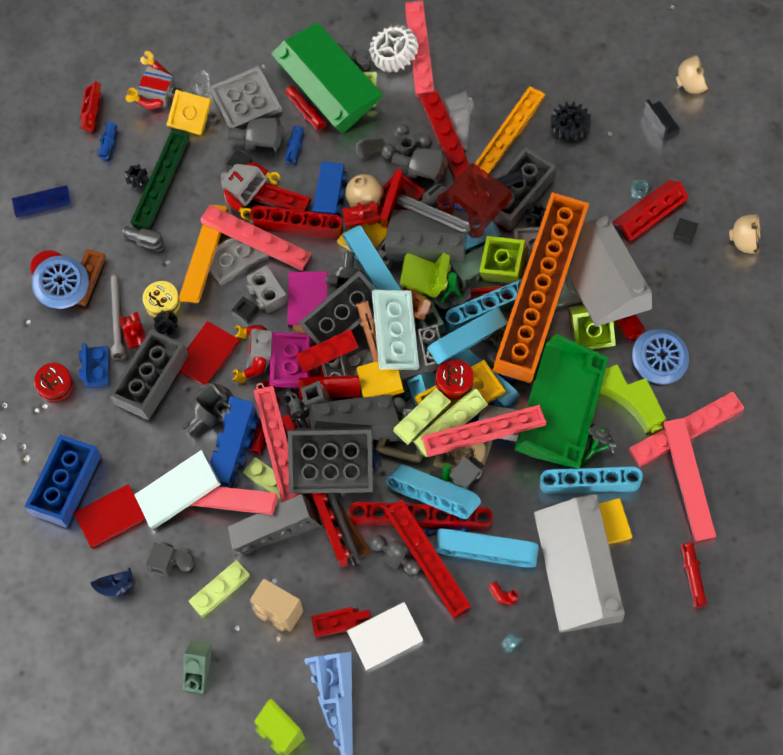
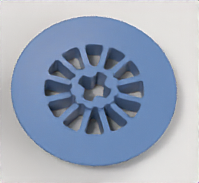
M54 256L44 260L38 265L32 276V289L35 296L41 303L51 308L62 309L77 304L85 296L89 286V277L85 267L76 259L68 256ZM60 266V271L57 272L55 267ZM53 269L55 274L51 273L49 270ZM59 277H62V280H64L61 285L56 282ZM65 288H68V289H70L71 291H70L69 293H67L66 290H65ZM57 289V295H54L53 292ZM60 290H63L65 294L60 295Z
M662 328L648 330L638 337L633 346L632 358L634 366L638 373L649 382L660 385L671 384L679 380L688 368V348L682 338L670 330ZM666 341L670 343V345L667 348L665 347ZM672 345H673V346L675 347V349H676V350L669 351V349H670V347H671ZM660 351H662L663 355H666L663 360H661L660 356H657ZM646 354L652 355V357L646 358ZM654 360V363L650 365L648 361ZM656 363L658 364V370L653 368Z

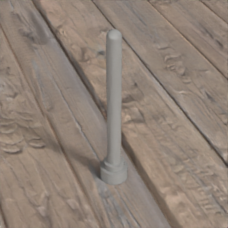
M112 275L111 294L114 345L111 348V358L123 360L127 358V348L122 344V329L119 320L121 317L119 280L117 275Z

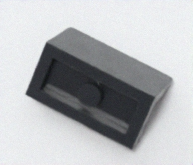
M649 99L645 101L643 113L662 140L679 133V126L661 101L654 104Z

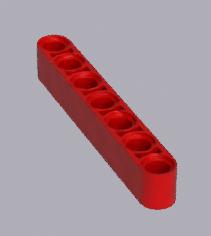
M355 502L349 508L350 519L356 526L395 528L384 511L395 503ZM405 504L421 529L428 527L432 529L468 528L469 531H487L493 524V513L487 507H477L466 521H459L457 519L458 516L428 504ZM357 511L364 512L361 517L354 516V513ZM377 512L385 513L381 518L374 516ZM421 513L426 515V518L422 520L416 518ZM440 514H444L447 516V518L442 521L438 520L436 517ZM481 516H486L489 520L487 522H481L478 520V518Z

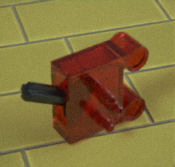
M472 162L445 192L438 195V210L452 215L455 211V204H457L470 214L467 218V222L470 223L468 235L472 238H480L483 236L485 228L512 200V192L507 187L522 182V173L516 171L495 179ZM446 202H447V203H450L448 206H443V205H442L443 203H446ZM475 224L480 225L478 228L471 227Z

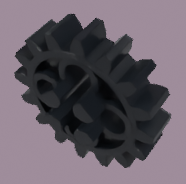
M565 102L564 107L559 104L558 110L554 109L553 115H551V128H554V134L559 133L560 139L566 136V141H569L570 137H573L575 141L577 136L583 138L584 133L589 132L591 114H588L587 108L582 109V104L575 106V102H572V105Z

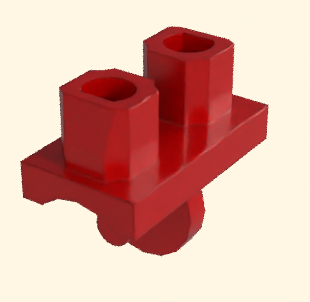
M359 202L357 206L342 209L346 228L352 229L358 225H374L376 222H380L376 202L361 205V202Z
M135 312L130 316L119 318L129 350H138L146 337L138 312Z

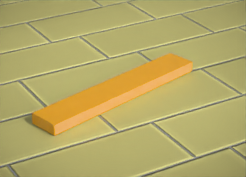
M531 86L528 87L471 168L473 173L480 175L486 180L489 179L545 99V93Z
M212 205L228 213L229 211L227 206ZM205 224L202 225L179 295V299L182 302H200L221 236V232Z

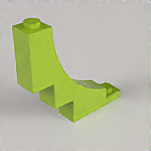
M618 364L606 368L600 394L611 398L627 409L641 425L645 434L651 432L656 434L663 430V423L667 419L647 379L644 378L627 385Z

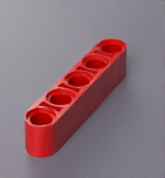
M255 206L250 211L252 224L264 231L334 240L339 239L344 232L343 221L337 215L267 206Z

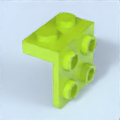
M442 253L437 262L433 263L418 256L406 254L400 284L436 299L439 293L445 290L448 285V279L446 278L451 268V264H449L450 255Z

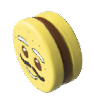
M154 282L143 293V304L148 314L153 318L162 310L165 313L170 311L176 314L180 308L181 301L178 291L170 282Z

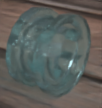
M640 179L635 180L631 185V195L636 199L645 198L648 194L647 182ZM636 187H638L639 189L643 188V191H636Z
M514 631L506 637L501 647L508 649V653H511L522 640L521 637L515 636L516 633Z

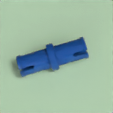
M113 122L106 123L104 134L100 138L101 143L97 156L104 160L109 158L111 148L115 144L114 138L118 126Z
M297 125L292 128L284 157L287 163H290L292 159V164L296 162L298 150L302 146L301 139L304 133V128L298 126L296 130Z

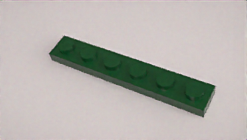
M171 130L130 221L131 227L150 230L188 144L189 134Z

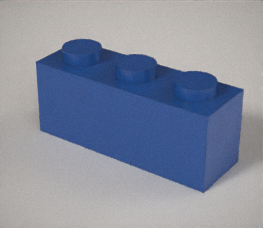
M321 161L313 212L341 216L342 204H340V201L345 196L343 184L344 182L347 183L348 171H345L343 163Z

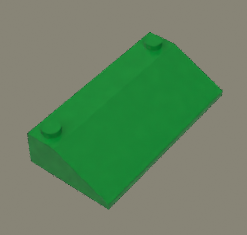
M318 22L284 40L271 53L342 134L384 96Z
M555 334L545 340L527 408L540 405L546 420V426L520 432L515 450L533 458L577 469L580 468L609 357L559 334Z

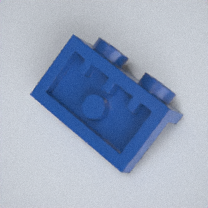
M86 343L82 344V350L79 351V360L82 362V368L79 369L80 380H83L86 387L110 385L109 347L88 348Z

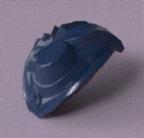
M128 568L127 571L96 579L91 582V586L95 591L104 596L116 597L124 594L133 585L131 568Z

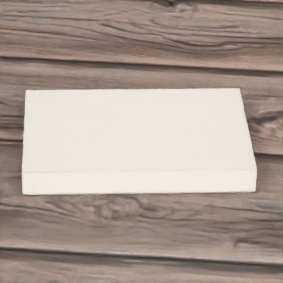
M405 602L347 630L365 670L423 641Z

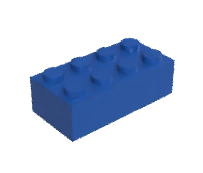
M60 434L24 506L29 514L68 528L74 515L73 512L76 511L101 458L97 447Z

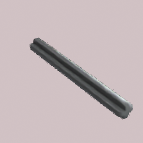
M403 194L396 198L397 205L462 233L470 231V223Z

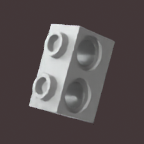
M267 265L247 276L248 284L246 287L251 295L255 294L257 297L256 302L261 310L265 309L267 314H270L288 304L286 293ZM268 297H274L272 300H267Z

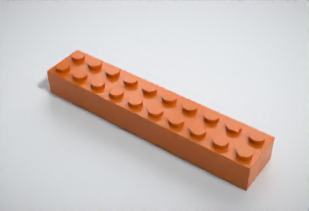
M551 193L495 359L493 372L530 384L532 383L589 203L557 193Z

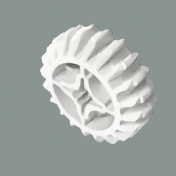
M397 24L395 28L390 25L389 29L384 27L383 32H378V36L373 37L374 42L370 43L371 48L369 49L374 64L381 70H387L391 73L393 69L398 72L399 68L404 69L406 64L410 65V60H415L414 55L418 54L417 48L419 46L412 30L404 25L401 27Z

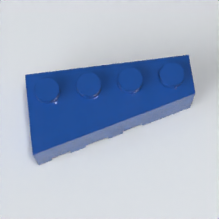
M230 396L228 403L231 404L229 414L225 413L223 418L224 431L219 433L217 437L216 447L218 451H213L210 464L221 483L218 487L232 488L233 484L236 485L238 482L239 468L245 463V452L251 446L253 431L257 429L260 421L253 402Z

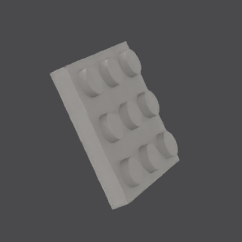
M259 66L209 87V91L226 124L231 128L242 129L248 126L249 121L268 118L282 111Z

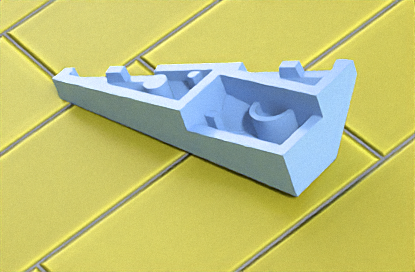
M351 652L306 658L305 663L310 665L313 674L311 677L312 683H316L320 693L318 700L327 726L333 730L336 739L333 741L334 745L339 747L341 755H353Z

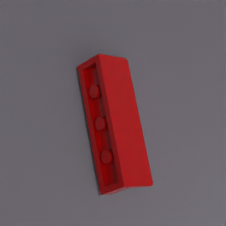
M668 180L612 221V224L621 228L626 240L632 241L689 197L681 182Z

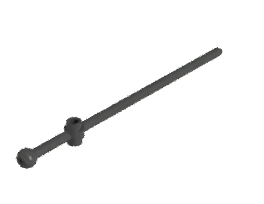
M284 387L286 394L283 397V403L289 408V402L292 399L299 398V394L295 393L293 388ZM297 419L300 428H308L305 419ZM325 493L352 563L358 566V564H361V560L335 494Z

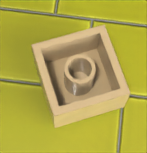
M266 579L262 580L250 599L253 606L252 609L256 612L255 615L263 621L270 620L273 622V626L282 632L284 630L291 632L304 612L300 599Z

